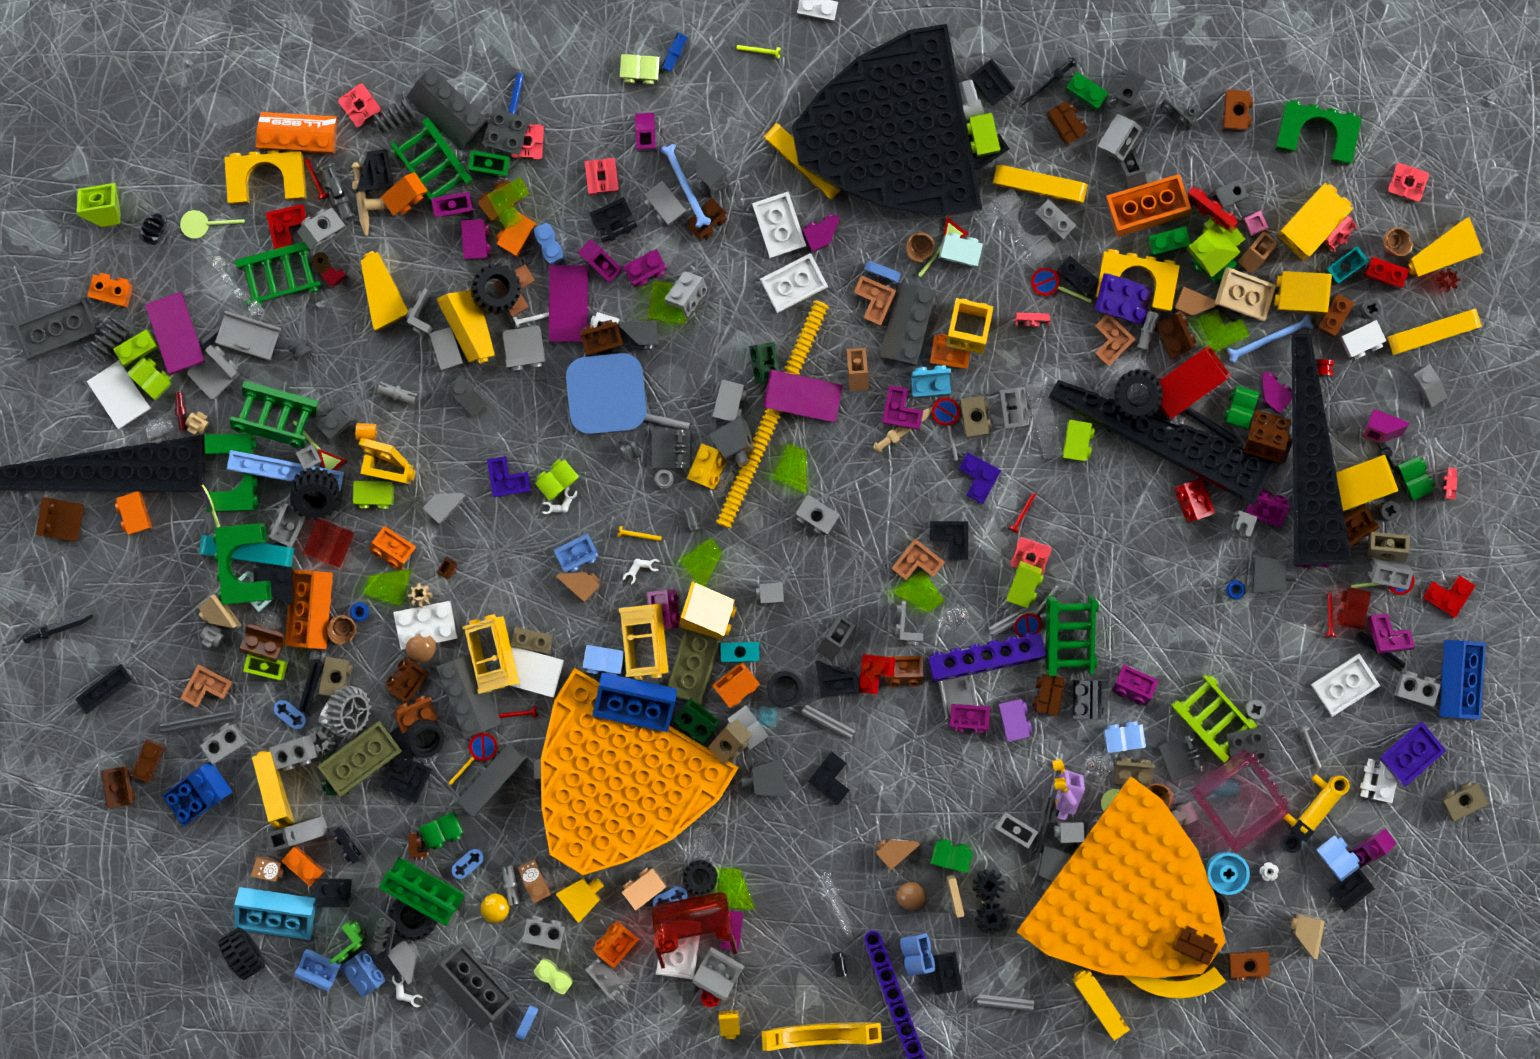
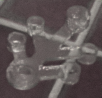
M219 254L216 257L213 256L212 266L218 272L222 271L223 274L220 277L227 285L229 284L234 289L232 292L239 300L242 299L244 303L245 301L249 303L248 310L254 317L257 314H262L265 311L256 299L252 302L250 301L249 296L226 271L228 265Z

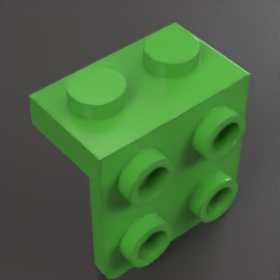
M351 919L341 927L353 943L329 961L331 964L336 962L338 965L349 956L347 953L349 950L354 952L364 944L362 940L366 936L362 932L363 927L358 921L354 922Z

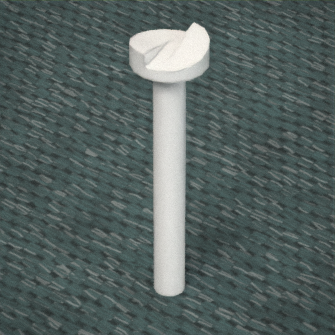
M549 312L522 319H517V316L513 317L515 328H519L521 323L549 317Z

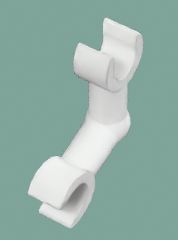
M567 487L564 492L565 498L562 505H552L549 502L542 503L543 505L550 506L548 512L544 511L542 513L546 515L552 512L566 513L572 499L577 496V490L573 496H568L569 487Z
M635 559L629 572L624 575L623 580L627 575H632L633 581L631 584H633L636 580L635 575L640 567L658 571L659 569L652 568L651 564L654 561H660L658 559H652L651 561Z
M393 975L392 981L396 986L397 1000L409 1002L414 1007H420L421 1005L414 1003V998H423L422 995L416 994L413 996L404 993L403 983L405 979L402 977L401 982H396Z

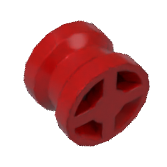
M1316 359L1318 376H1334L1332 366L1335 364V361Z
M704 989L701 993L702 1003L706 1007L716 1006L720 999L716 998L712 993L709 994L710 992Z

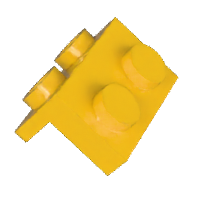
M701 443L687 479L714 490L727 460L718 449Z

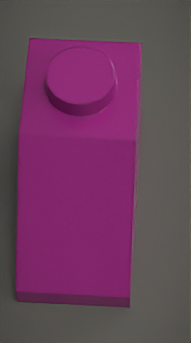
M470 192L431 198L435 218L473 213Z
M591 239L577 252L609 283L622 270Z

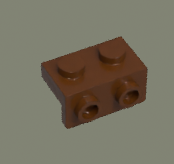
M607 320L601 322L602 326L594 328V325L582 328L583 331L579 332L586 356L623 346L617 322Z
M1365 504L1344 515L1350 547L1357 545L1360 540L1370 536L1371 532H1375L1380 528Z
M127 766L100 770L106 809L132 805L133 800H135L134 789H131L130 781H132L131 770H128Z

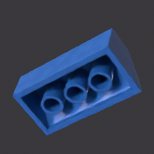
M1445 640L1439 716L1481 719L1486 643Z
M602 673L592 716L668 732L677 688Z

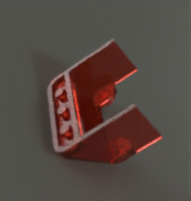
M718 892L663 903L653 908L654 945L661 969L665 968L664 954L673 952L678 948V939L715 932L719 941H729L733 955L737 954L735 929L726 894Z

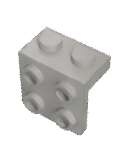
M424 288L423 292H418L415 301H417L414 308H410L406 315V318H408L406 322L413 327L412 330L423 337L426 334L429 335L434 330L430 325L418 319L431 295L430 291Z
M539 326L503 332L507 359L506 367L508 369L520 371L525 366L539 368L542 367V364L546 363L541 328Z
M210 345L205 349L207 352L204 355L206 362L191 367L187 374L209 398L215 399L240 373L237 371L238 366L232 360L227 361L223 357L225 353L218 346Z
M902 601L901 605H897L896 617H900V623L896 625L895 636H899L898 640L906 641V645H918L919 642L923 641V633L904 632L906 601Z
M711 947L692 981L697 987L712 993L716 998L726 1000L744 965Z

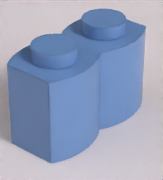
M545 223L534 228L535 237L542 246V252L546 261L550 265L563 261L564 254L560 245L556 242V235L552 227Z
M927 933L910 935L900 939V947L905 957V969L909 976L935 971V962L930 952L931 944Z

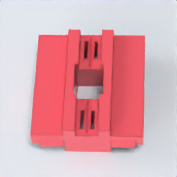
M363 83L338 100L357 128L374 117L373 114H378L382 110ZM361 100L365 106L358 111L355 103Z
M528 125L525 137H531V146L524 145L523 141L520 154L512 153V158L542 159L544 126Z
M615 158L585 161L588 194L595 195L597 193L619 191ZM605 172L606 180L598 181V173Z
M1397 163L1388 192L1419 202L1422 198L1429 173L1416 169V167ZM1405 179L1412 180V186L1404 184Z
M1347 216L1324 240L1330 252H1335L1340 244L1348 243L1347 239L1351 232L1357 229L1356 224L1352 222L1353 218Z
M1016 313L1014 322L1015 326L1018 325V322H1024V326L1030 328L1040 327V323H1046V327H1049L1050 316L1049 314Z
M1447 468L1446 476L1443 477V481H1446V486H1443L1442 491H1445V500H1455L1457 469Z
M1020 537L1010 564L1018 568L1020 561L1041 568L1042 575L1048 556L1051 553V546ZM1027 553L1034 554L1036 556L1035 560L1027 558Z

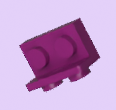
M657 248L623 266L633 287L638 286V288L648 284L647 280L652 277L657 279L665 275L664 271L667 270Z
M1262 489L1254 505L1248 503L1245 513L1281 528L1289 509V500L1282 495H1273L1267 490Z
M676 589L647 592L648 605L662 604L664 629L678 628L681 617L678 613L679 597Z
M1123 664L1111 691L1120 697L1132 700L1137 705L1147 706L1153 696L1158 680Z
M951 704L949 727H953V731L965 732V728H972V732L984 733V730L989 729L990 707Z

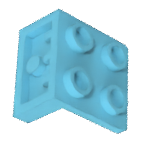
M946 365L935 366L934 370H927V367L915 368V372L911 373L913 397L951 394L949 375L951 368L946 369Z

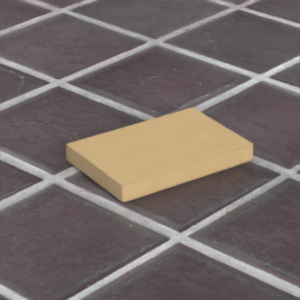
M1226 267L1215 304L1265 322L1276 285Z
M952 874L946 875L954 914L957 918L963 917L964 911L956 878Z

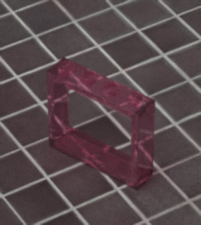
M1245 749L1190 790L1192 796L1235 853L1239 852L1291 812L1287 806L1289 804L1288 800L1284 795L1280 796L1278 794V786L1273 780L1271 782L1268 780V772L1263 766L1260 768L1257 764L1259 759L1254 753L1250 754ZM1247 764H1250L1278 806L1234 838L1205 796Z

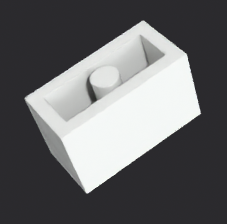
M1377 320L1339 338L1348 358L1354 356L1355 360L1366 355L1364 351L1370 348L1372 351L1383 347L1382 343L1386 341Z

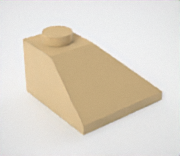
M218 594L212 595L199 607L201 611L199 615L205 623L208 621L210 624L231 628H240L242 626L229 606L222 605Z
M1296 914V917L1292 918L1291 921L1293 934L1307 955L1313 959H1318L1325 921L1315 917Z

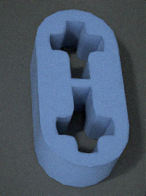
M867 261L864 268L865 271L895 283H898L901 273L871 261Z
M280 700L275 703L274 713L294 729H301L306 725V715L290 702ZM279 704L287 705L286 710L290 712L289 715L285 712L279 713ZM293 714L295 717L301 716L303 723L295 725V720L291 715Z
M472 849L452 866L453 876L457 879H463L483 862V852L479 849ZM472 852L480 855L478 857L479 862L473 861L471 864L468 862L472 858ZM466 863L468 867L464 869L465 874H457L456 871L458 869L456 866L462 867Z
M676 886L662 892L653 899V907L655 910L663 912L682 904L687 899V890L682 886ZM676 890L684 892L682 900H679V898L672 900L671 896L676 894ZM658 898L662 900L669 898L670 900L664 904V908L656 905Z
M529 1006L514 1037L515 1039L524 1041L539 1010L538 1008Z

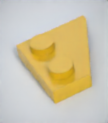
M361 438L358 444L366 455L378 457L404 469L408 463L394 446Z

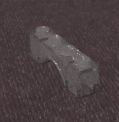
M1013 188L992 202L994 205L992 207L993 211L998 217L1001 215L1004 219L1003 225L1007 231L1014 233L1016 236L1014 240L1020 248L1024 247L1027 252L1025 256L1030 263L1034 262L1037 265L1056 251L1046 235L1034 236L1022 229L1019 224L1018 213L1023 202Z

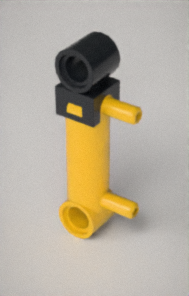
M1317 774L1311 778L1323 790L1299 819L1293 818L1286 811L1282 813L1281 818L1291 825L1289 830L1292 832L1282 836L1280 844L1283 850L1289 853H1296L1301 849L1302 841H1308L1316 827L1339 799L1348 792L1350 784L1347 778L1335 775L1329 779L1328 783ZM1337 780H1341L1343 787L1337 791L1334 784ZM1289 838H1294L1296 841L1293 848L1287 847V840Z

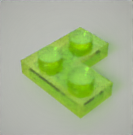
M519 177L487 196L505 229H508L523 221L514 203L531 194L522 178Z
M654 280L647 318L685 325L687 316H684L682 309L668 305L664 300L672 289L673 283Z
M1217 309L1199 317L1214 352L1250 336L1243 319L1224 326Z

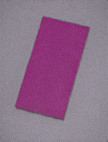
M549 265V342H582L579 332L583 331V327L588 326V265Z
M181 291L145 304L169 375L206 362Z
M770 370L763 408L836 423L843 385Z

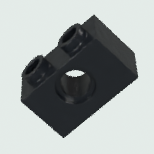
M1069 256L1056 271L1057 274L1083 296H1086L1099 281L1072 256Z

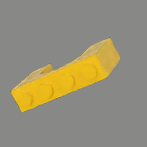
M270 150L268 154L249 152V155L241 156V153L229 154L230 157H225L228 204H250L249 177L254 169L266 164L274 165L281 170L284 178L285 199L287 201L307 200L304 154L301 151L287 150V153H279V150Z
M1108 249V252L1104 251L1102 254L1098 275L1099 281L1097 282L1094 298L1098 299L1104 273L1120 277L1122 272L1129 268H1141L1147 271L1154 281L1151 309L1170 312L1172 310L1180 265H1175L1176 262L1171 260L1159 262L1155 257L1146 256L1143 259L1138 258V254L1127 253L1122 255L1119 254L1118 250Z

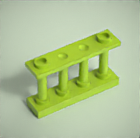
M1203 675L1202 678L1205 683L1184 702L1176 700L1170 706L1222 763H1225L1230 758L1227 755L1229 752L1228 741L1223 745H1218L1214 741L1215 736L1236 717L1244 724L1237 732L1256 728L1257 725L1251 718L1247 720L1216 686L1219 683L1212 675L1209 677ZM1212 688L1218 697L1198 716L1192 717L1188 712L1190 710L1189 707ZM1224 702L1232 711L1211 730L1205 731L1201 726L1203 724L1202 721Z

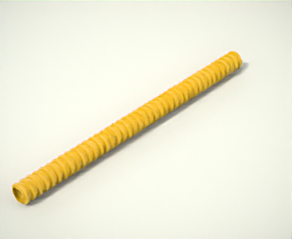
M817 300L813 301L814 306H811L810 309L812 310L808 312L807 322H804V328H801L802 333H799V339H796L797 344L793 346L795 349L791 351L792 355H789L790 360L786 362L787 366H784L785 373L800 375L799 370H802L801 365L805 363L804 359H807L806 354H809V348H812L811 343H814L815 340L813 338L817 336L816 332H819L818 327L822 325L821 320L824 321L823 316L827 314L825 311L829 309L828 305ZM772 409L764 411L766 414L762 416L763 421H760L761 425L757 427L758 432H755L756 436L752 438L754 440V450L746 454L749 463L741 467V470H738L739 475L735 477L736 481H733L734 486H731V492H728L729 497L725 499L727 502L723 504L724 508H721L722 513L718 515L719 520H716L717 524L728 529L732 528L733 518L737 516L736 512H739L738 507H741V501H744L743 496L747 494L745 491L749 489L748 485H751L750 480L754 478L753 473L756 474L755 469L759 467L757 464L761 462L760 458L764 456L762 453L766 451L765 446H768L767 442L771 440L769 437L773 435L772 431L776 429L774 426L778 424L777 419H780L781 416L779 415L783 413L782 411Z

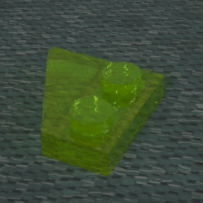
M788 443L773 478L806 493V450Z
M711 537L680 560L695 581L705 587L723 552Z
M407 569L370 575L364 594L401 605L412 570Z
M923 570L893 591L894 594L928 612L945 601Z
M721 867L717 906L754 910V904L741 869Z

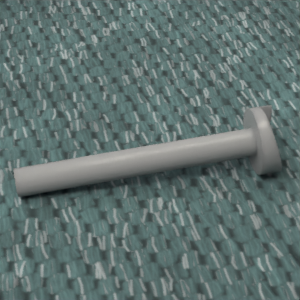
M1302 726L1298 732L1303 733L1316 767L1319 769L1322 766L1307 732L1310 728L1309 726Z

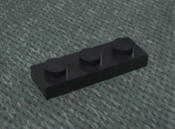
M120 664L76 697L75 700L83 711L88 714L131 682L133 678L123 664Z

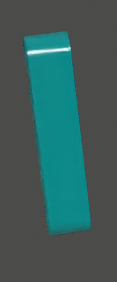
M201 535L199 554L215 556L217 545L213 541V536ZM263 543L249 544L238 548L234 552L232 559L292 567L294 548Z

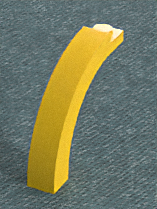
M1213 965L1208 967L1203 974L1183 979L1125 976L1139 988L1168 998L1199 996L1218 988L1226 982Z
M875 1022L807 1024L762 1031L763 1051L809 1045H868L882 1042L881 1023Z

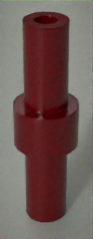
M175 392V415L178 416L179 431L187 430V425H185L187 409L184 407L183 393Z

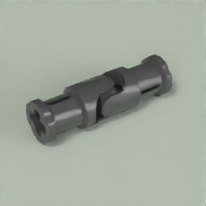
M328 163L319 167L318 171L323 175L324 185L328 190L333 207H336L340 219L344 222L355 217V214L351 212L347 194L344 188L340 186L341 180L336 175L334 163Z

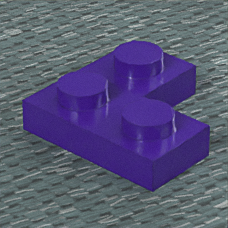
M968 452L958 469L975 478L966 496L981 504L985 502L1001 472L1000 469Z
M506 456L487 459L493 497L531 491L528 472L509 475Z

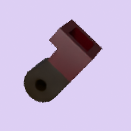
M318 252L313 256L312 263L332 289L347 278L341 269L336 271L333 268L330 258L325 253Z

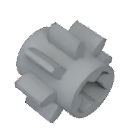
M214 624L212 627L207 625L200 634V638L203 639L201 643L208 648H211L212 645L217 647L224 637L221 634L222 629Z

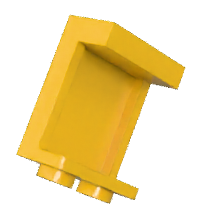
M364 455L360 474L409 485L410 481L415 479L416 470L413 469L414 466L411 464H406L404 474L374 469L376 458Z

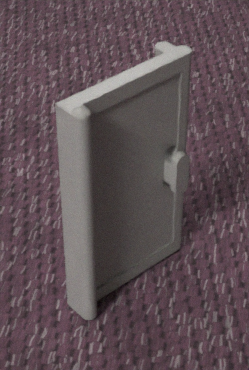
M224 311L225 315L215 344L270 361L281 328Z
M969 656L962 658L965 664H970ZM946 660L944 662L946 668L954 667L952 661ZM973 675L939 682L946 719L950 718L951 704L979 706Z

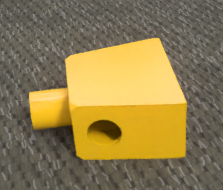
M598 877L590 883L585 878H582L560 890L556 895L579 923L600 900L596 892L603 888L604 885Z

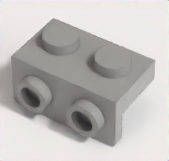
M684 271L664 300L666 304L682 309L684 316L689 317L701 298L705 296L707 292L706 283L703 277Z
M284 503L283 506L280 505L276 513V516H278L277 521L271 524L268 533L270 534V539L292 548L306 516H299L298 512L293 510V506Z

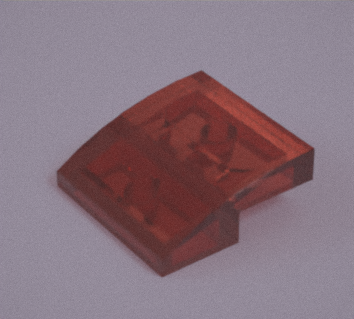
M318 518L315 521L303 553L340 568L355 532Z

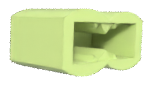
M621 54L620 79L628 84H634L635 81H643L645 85H654V82L659 81L660 57Z
M543 958L534 969L535 975L540 980L549 983L551 988L560 994H565L573 983L572 977L567 972L558 970L555 963L549 959Z

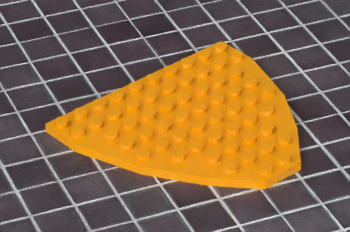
M574 668L554 700L540 760L541 811L549 855L584 876L627 863L672 841L720 800L739 767L729 761L723 764L711 750L670 725L668 732L593 717L599 682Z
M1131 776L1086 835L1084 842H1081L1016 931L1049 956L1104 974L1151 978L1203 974L1209 966L1171 948L1180 927L1185 929L1186 926L1197 930V935L1203 937L1204 934L1215 938L1214 942L1218 946L1210 963L1226 943L1216 896L1208 880L1197 848L1164 801Z

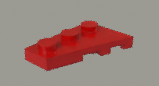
M1192 187L1188 191L1187 197L1191 207L1193 205L1196 206L1199 210L1198 212L1203 216L1209 214L1214 223L1233 233L1237 228L1238 221H1236L1237 219L1232 213H1226L1222 210L1221 205L1214 200L1208 199L1205 192L1201 189Z

